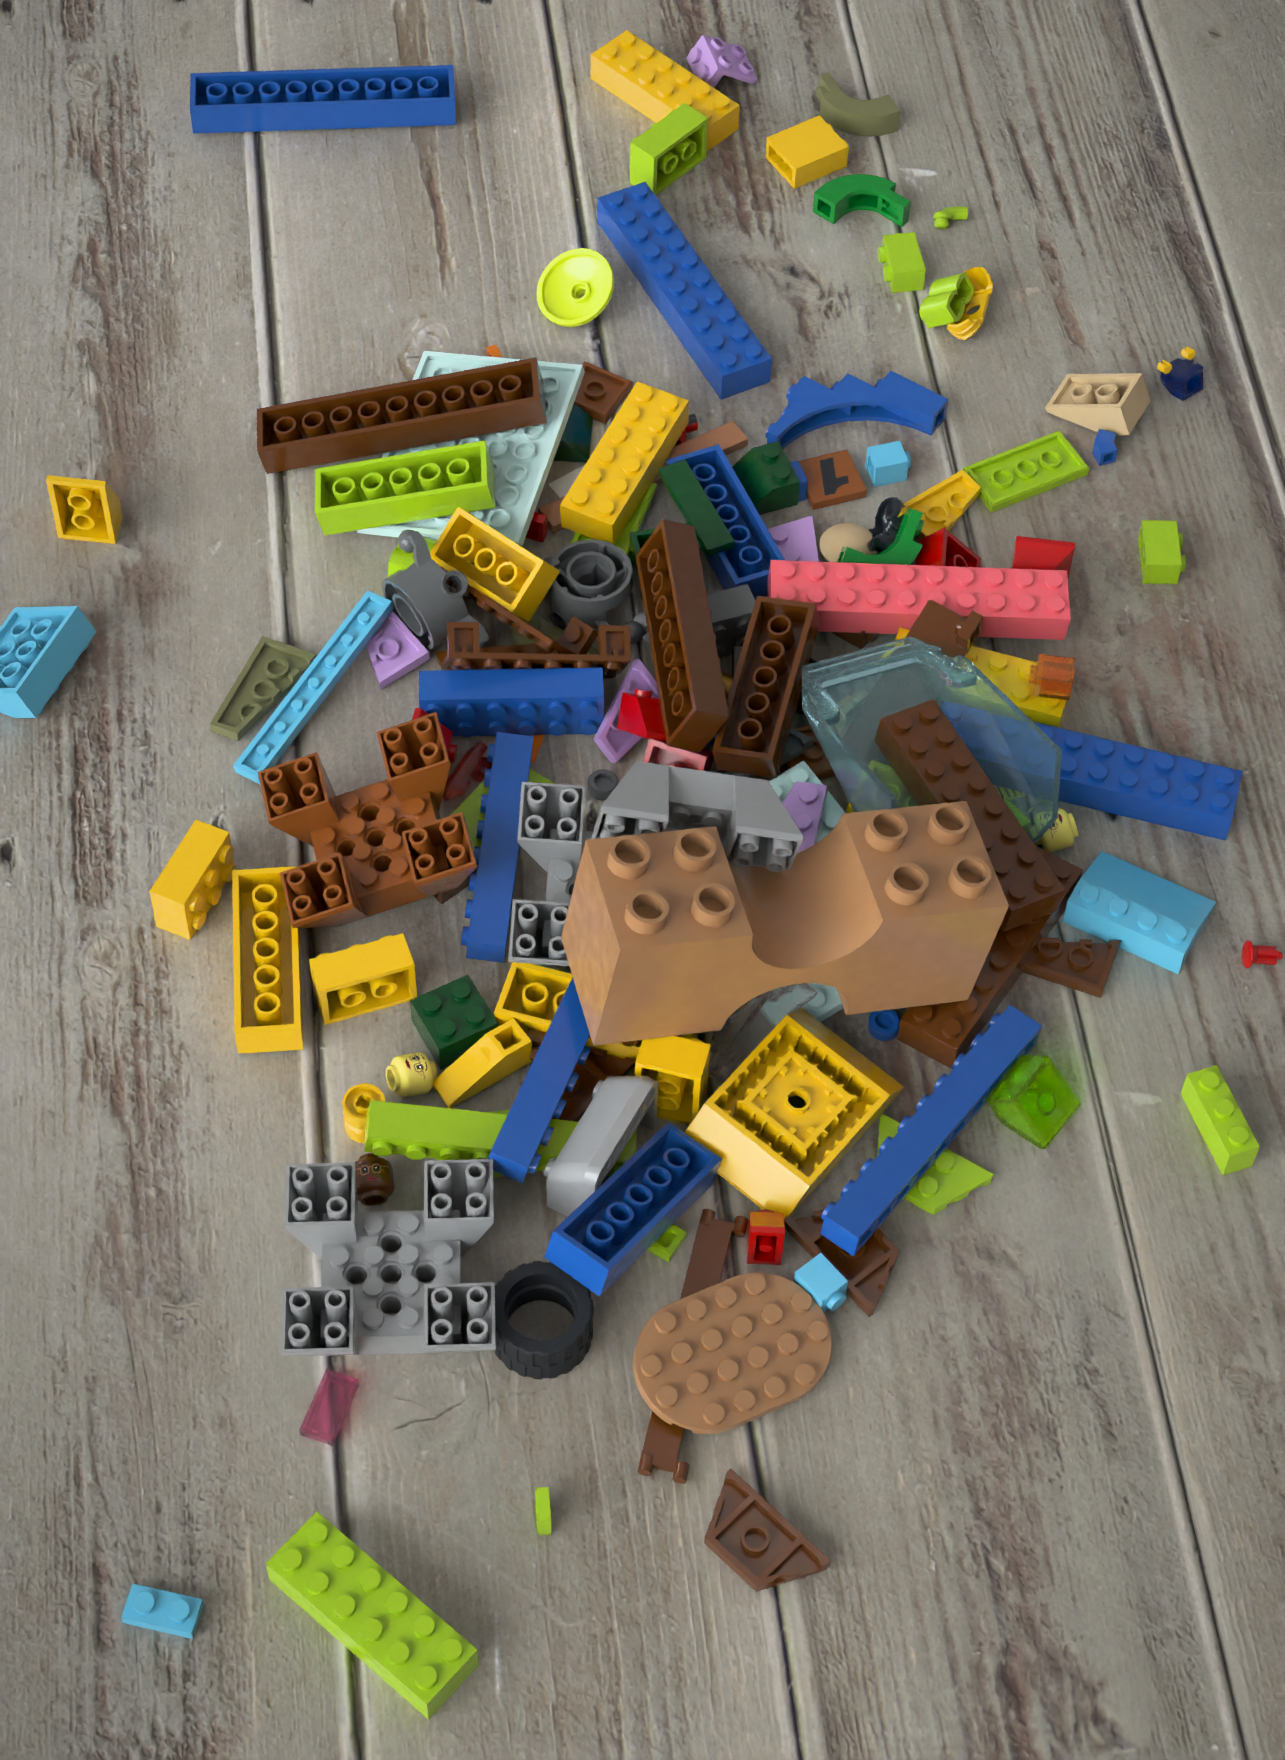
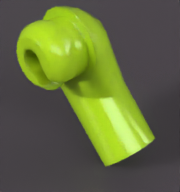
M946 207L935 212L933 215L935 228L946 229L949 225L948 220H967L968 207Z

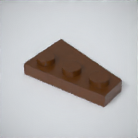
M1043 937L1032 957L1024 964L1022 972L1101 998L1120 941L1109 940L1108 944L1092 943L1091 939H1080L1079 942H1061L1059 938Z

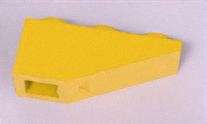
M512 1018L480 1038L433 1080L432 1087L447 1107L452 1108L529 1064L532 1061L530 1060L532 1041L516 1020Z

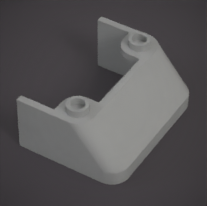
M608 1076L604 1081H598L592 1093L593 1100L557 1158L552 1157L546 1165L544 1176L547 1177V1207L568 1217L604 1183L637 1126L640 1124L651 1130L655 1129L657 1122L658 1081L647 1076Z

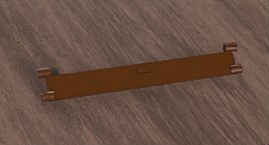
M703 1209L680 1299L720 1283L731 1235L744 1237L749 1221L748 1218L736 1216L734 1223L714 1219L716 1214L714 1210ZM652 1411L638 1473L644 1476H651L653 1468L673 1472L672 1480L679 1484H685L690 1465L686 1462L677 1461L685 1428L674 1423L672 1425L668 1424Z

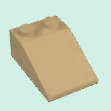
M1142 373L1067 374L1045 409L1050 414L1098 432L1099 429L1116 433L1118 436L1130 435L1151 399Z

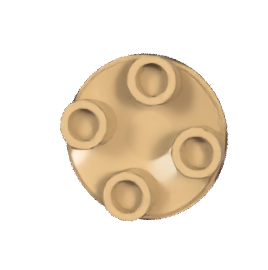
M851 523L837 524L828 528L822 534L819 542L820 552L828 562H837L842 546L868 555L876 554L877 552L869 551L867 547L868 541L872 539V533L860 525Z

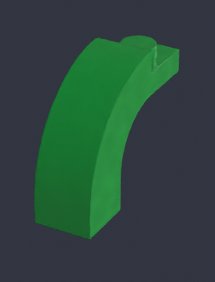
M852 174L830 180L814 192L813 213L835 224L849 212L870 210L881 214L902 227L909 220L911 201L895 193L896 183L888 179L867 174Z
M907 508L895 540L884 551L868 555L842 546L837 562L910 565L923 546L912 541L913 537H918L922 530L924 520H921L923 513Z

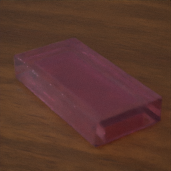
M326 1369L299 1429L300 1435L333 1446L359 1387V1380Z

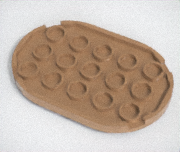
M755 1272L741 1274L672 1302L657 1311L645 1324L637 1340L633 1354L634 1378L645 1403L658 1417L668 1424L672 1425L674 1423L680 1427L692 1430L691 1433L695 1434L723 1433L794 1403L807 1395L817 1385L827 1369L832 1350L831 1331L822 1308L800 1285L787 1278L770 1273Z

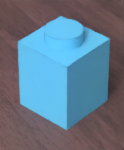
M900 441L867 447L865 468L873 486L877 487L906 481L908 468H911V458L909 452L904 451Z
M819 1253L795 1272L794 1282L809 1293L824 1313L829 1309L831 1311L838 1309L846 1300L848 1281L822 1253Z

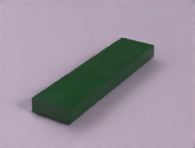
M686 460L659 468V477L688 525L695 527L696 538L707 557L734 548V539Z

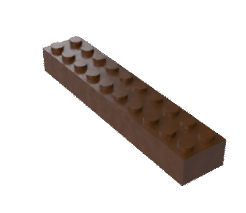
M535 357L257 409V452L266 473L270 474L545 424L547 419L542 374Z

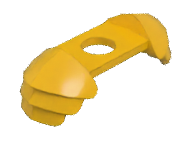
M973 267L964 271L974 286L973 296L970 302L965 304L961 319L957 323L947 325V329L958 339H970L983 325L993 289V282L984 267ZM980 306L977 312L967 314L972 307Z

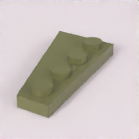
M262 636L210 723L211 732L239 741L297 683L317 654Z

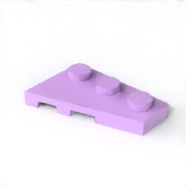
M391 611L366 644L380 689H383L430 659L428 650L393 611Z

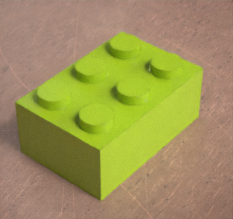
M684 103L677 109L672 110L662 120L654 123L640 136H636L630 142V183L637 185L646 182L656 196L705 160L707 153L708 117Z

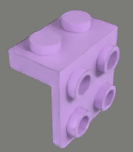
M702 35L686 57L693 74L713 88L723 75L750 84H755L757 81L754 68L746 56L745 49L738 44L732 45L723 42L718 37L712 38Z

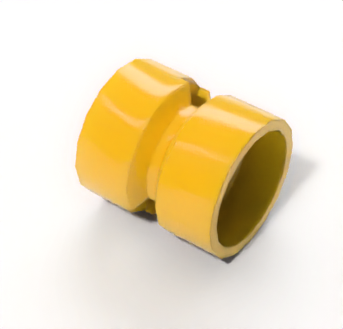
M367 1083L357 1084L349 1088L342 1100L346 1133L352 1140L358 1143H364L366 1114L370 1100L386 1102L384 1093L378 1087Z

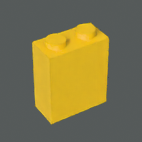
M819 115L767 137L765 157L795 189L847 167L849 146L833 130L832 126L827 124Z

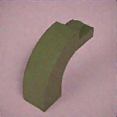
M830 73L819 76V87L816 88V94L821 102L820 116L828 124L842 132L857 136H882L898 131L900 110L890 95L871 100L855 99L841 91Z

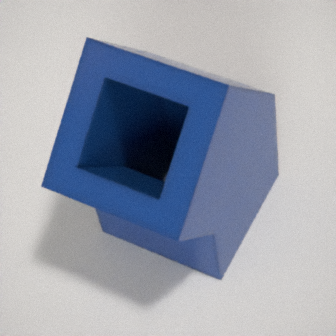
M1099 429L1092 452L1099 466L1116 461L1118 452L1114 444L1116 433Z

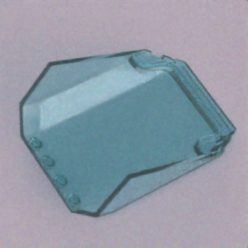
M910 636L802 666V709L854 812L918 806L874 739L881 718L934 699L1034 845L1058 818L1062 749L968 658L957 655L955 658L941 653L940 647L925 644L923 641Z

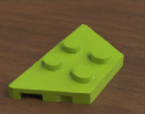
M883 1113L879 1119L877 1156L880 1154L878 1151L884 1140L888 1136L894 1138L898 1133L897 1129L900 1125L899 1122ZM946 1148L903 1199L934 1215L945 1209L949 1203L958 1202L967 1197L970 1191L979 1186L989 1185L993 1180L994 1174Z

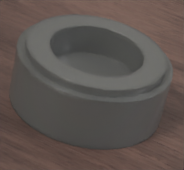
M600 769L594 771L588 778L589 794L597 800H606L618 785V777L610 770Z

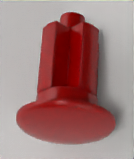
M1246 940L1242 947L1241 959L1245 968H1249L1251 964L1276 965L1277 960H1282L1283 953L1276 950V946L1252 945L1250 940Z

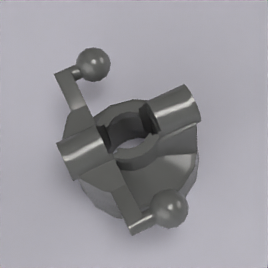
M410 529L402 531L398 537L399 547L404 552L413 553L414 563L405 570H398L383 581L384 597L392 601L394 607L392 611L427 650H432L446 641L448 622H478L469 615L462 595L468 588V581L466 576L459 571L452 570L446 573L431 559L428 545L418 531ZM446 579L452 580L455 583L456 593H451L450 587L445 583ZM479 623V648H486L489 635L482 624Z
M590 539L576 541L563 547L554 557L551 556L544 559V561L560 570L546 593L549 595L552 623L565 630L572 617L575 616L596 631H598L600 625H610L607 622L606 613L619 606L629 596L633 587L631 561L625 552L609 542ZM636 621L626 622L624 625L630 626V644L640 642L644 635L642 625Z

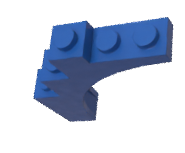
M890 371L884 379H879L875 387L848 373L840 382H835L831 389L803 376L797 384H792L786 395L788 406L783 410L780 419L776 423L770 424L765 437L767 438V444L779 441L782 449H784L789 443L804 434L821 427L847 421L866 420L899 424L932 435L946 419L948 399L893 371Z

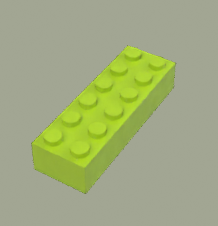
M486 440L315 469V515L324 536L453 515L458 507L466 512L495 508L494 466Z
M317 1511L266 1562L268 1577L271 1582L428 1720L479 1666L478 1649Z

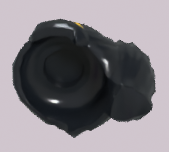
M890 497L881 502L875 517V526L873 529H869L872 533V539L867 543L869 551L882 552L895 540L907 509L898 497Z

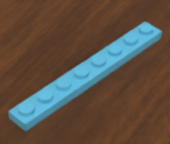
M368 590L234 763L235 773L260 784L258 772L275 766L394 609L391 600Z

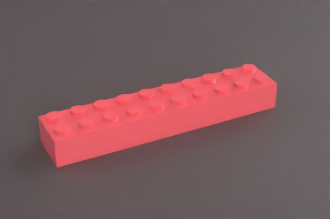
M770 560L767 580L768 597L815 603L820 621L818 631L861 633V631H865V633L897 634L899 628L908 630L912 628L929 600L939 603L966 619L972 610L982 615V630L978 637L1065 640L1071 621L1067 571Z

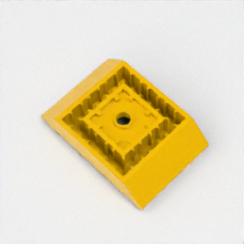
M800 1008L787 1014L714 1092L695 1116L685 1134L722 1158L717 1174L761 1209L772 1210L775 1213H784L785 1219L794 1214L901 1093L904 1086L811 1014ZM799 1096L805 1101L806 1106L794 1108L789 1104L788 1098Z

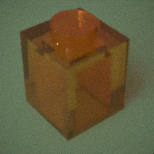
M1039 654L1037 665H1031L1028 683L1034 684L1033 696L1070 700L1074 682L1075 658Z

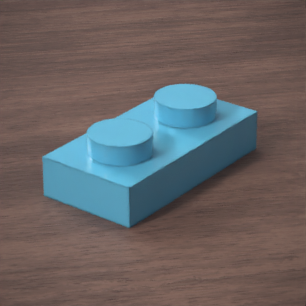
M132 1583L121 1619L126 1624L193 1639L204 1603L199 1598Z

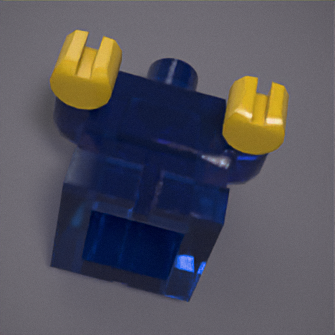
M1188 346L1185 347L1186 349L1183 348L1181 350V356L1185 360L1177 358L1170 363L1162 360L1157 364V369L1161 371L1160 381L1171 395L1182 401L1203 390V366L1198 363L1194 364L1196 351Z

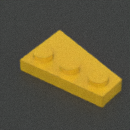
M963 469L904 503L906 508L923 513L921 520H924V524L918 536L920 539L944 527L950 531L980 495L981 486Z

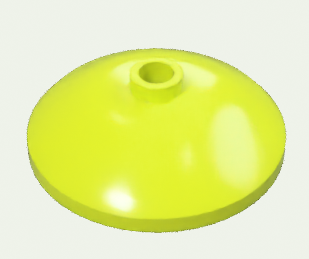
M572 249L560 254L548 264L539 279L537 302L540 310L551 322L563 327H576L592 321L605 309L612 297L614 290L613 270L601 254L590 249Z

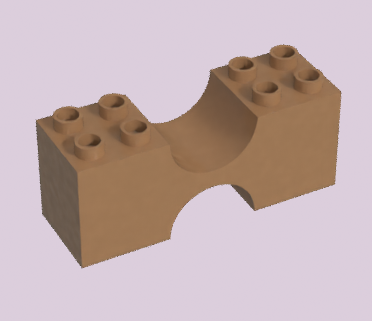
M967 801L843 813L837 825L827 836L813 846L797 853L790 870L781 872L769 871L765 867L758 866L739 867L729 862L716 826L586 839L561 940L593 1046L719 1031L722 1030L723 1025L731 1014L749 1000L773 989L802 983L824 984L837 989L846 1015L968 1000L1009 905Z

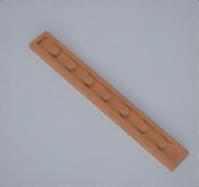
M731 421L673 447L666 460L718 444L724 454L728 455L747 446L748 438L735 422ZM659 472L652 482L656 483L657 486L663 484L659 477ZM565 496L538 508V513L547 515V526L552 533L564 529V527H561L560 504Z

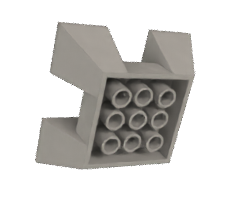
M636 761L601 805L591 839L716 826L729 862L739 867L758 866L765 867L769 871L781 872L790 870L802 844L803 834L768 780Z
M522 782L517 843L548 873L546 901L513 899L508 962L569 966L561 935L586 839H591L593 834L590 831H583L586 786Z
M493 1159L424 1161V1211L358 1212L355 1162L286 1164L285 1229L322 1260L321 1287L283 1288L281 1355L343 1356L496 1350L495 1282L461 1283V1259L494 1223ZM396 1250L394 1253H389L388 1251ZM431 1280V1282L423 1283L422 1281ZM389 1281H397L396 1283H393V1284H388V1283H387V1282H389ZM355 1282H363V1283L358 1284V1285H354V1284H353V1283H355ZM389 1312H397L395 1315H387Z

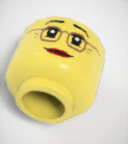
M1062 808L1039 814L1035 820L1036 827L1031 828L1035 845L1042 844L1044 850L1049 853L1073 846L1074 838L1079 836L1073 814H1067Z
M422 1052L395 1056L390 1066L386 1068L388 1087L400 1097L428 1093L432 1088L433 1080L437 1078L435 1063L429 1061Z

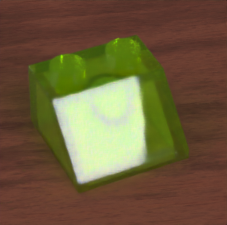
M1021 1055L985 1099L1001 1124L1039 1149H1046L1081 1105L1050 1057L1043 1055Z

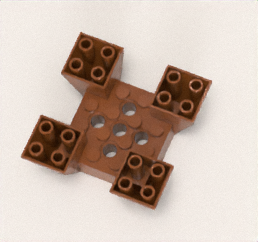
M436 712L378 731L377 736L388 779L336 796L317 752L258 772L270 825L311 845L315 851L316 861L280 872L293 928L339 927L457 888L478 867L463 812L442 819L440 817L439 810L451 764Z

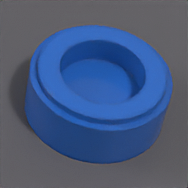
M892 1009L872 1012L868 1020L870 1035L880 1041L894 1039L899 1033L900 1017Z

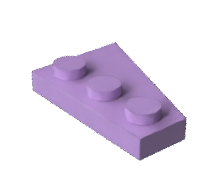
M813 516L768 529L786 561L819 562Z
M640 659L633 660L593 739L610 763L619 761L642 738L641 736L617 729L622 692L634 693L635 688L651 690L653 691V696H659L656 680Z
M796 781L783 801V805L803 834V841L798 853L817 843L828 793L827 785Z

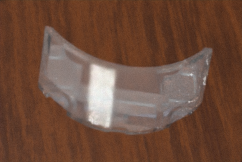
M806 983L788 985L765 992L739 1007L726 1020L722 1030L715 1031L709 1044H711L710 1050L712 1054L710 1056L708 1077L722 1085L787 1014L800 1009L817 995V992Z

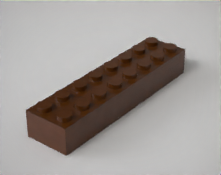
M662 519L637 553L636 562L667 746L700 753L708 742L713 739L721 726L727 722L730 711L725 697V683L721 675V661L717 653L716 635L713 631L711 620L712 612L709 609L708 590L704 582L703 564L700 560L699 541L696 538L695 527Z
M932 699L881 718L874 741L918 806L967 801L1009 905L1000 925L1003 932L1057 911L1065 888L936 701Z
M1037 847L1065 888L1057 911L1005 932L999 928L968 1000L909 1007L900 1019L898 1040L952 1069L957 1057L961 1053L965 1054L968 1051L974 1038L982 1031L1023 971L1024 964L1032 957L1039 942L1043 937L1049 935L1065 912L1067 901L1082 877L1083 869Z

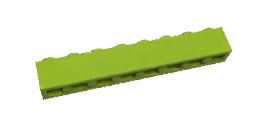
M370 1100L366 1114L364 1152H372L377 1156L404 1155L413 1160L424 1158L440 1160L488 1159L508 1114ZM551 1120L549 1126L553 1127L554 1131L547 1146L545 1147L540 1144L537 1150V1154L542 1155L536 1169L544 1172L549 1160L552 1157L557 1158L578 1124L577 1121ZM636 1130L607 1178L614 1174L636 1153Z

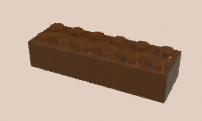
M757 596L726 701L730 711L729 718L718 730L712 750L718 770L777 778L820 625L815 603Z

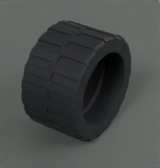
M550 1261L524 1263L514 1270L508 1271L495 1285V1354L509 1370L517 1372L520 1376L532 1377L533 1379L556 1378L558 1375L572 1371V1368L584 1360L585 1354L589 1352L591 1347V1339H593L594 1306L590 1290ZM546 1300L566 1308L573 1316L574 1323L565 1333L556 1338L533 1340L517 1333L510 1326L508 1320L514 1311L522 1305L532 1301Z

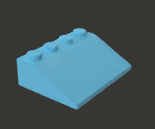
M78 606L15 607L0 627V713L14 718H36L42 713L45 704L52 694L59 689V684L66 674L73 669L74 663L89 646L90 640L97 632Z
M1101 851L1082 875L1070 895L1062 922L1108 943L1109 940L1120 941L1119 948L1179 974L1216 902Z

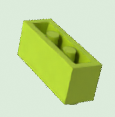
M1214 1065L1188 1073L1180 1094L1221 1174L1226 1175L1253 1166L1260 1146L1218 1066Z

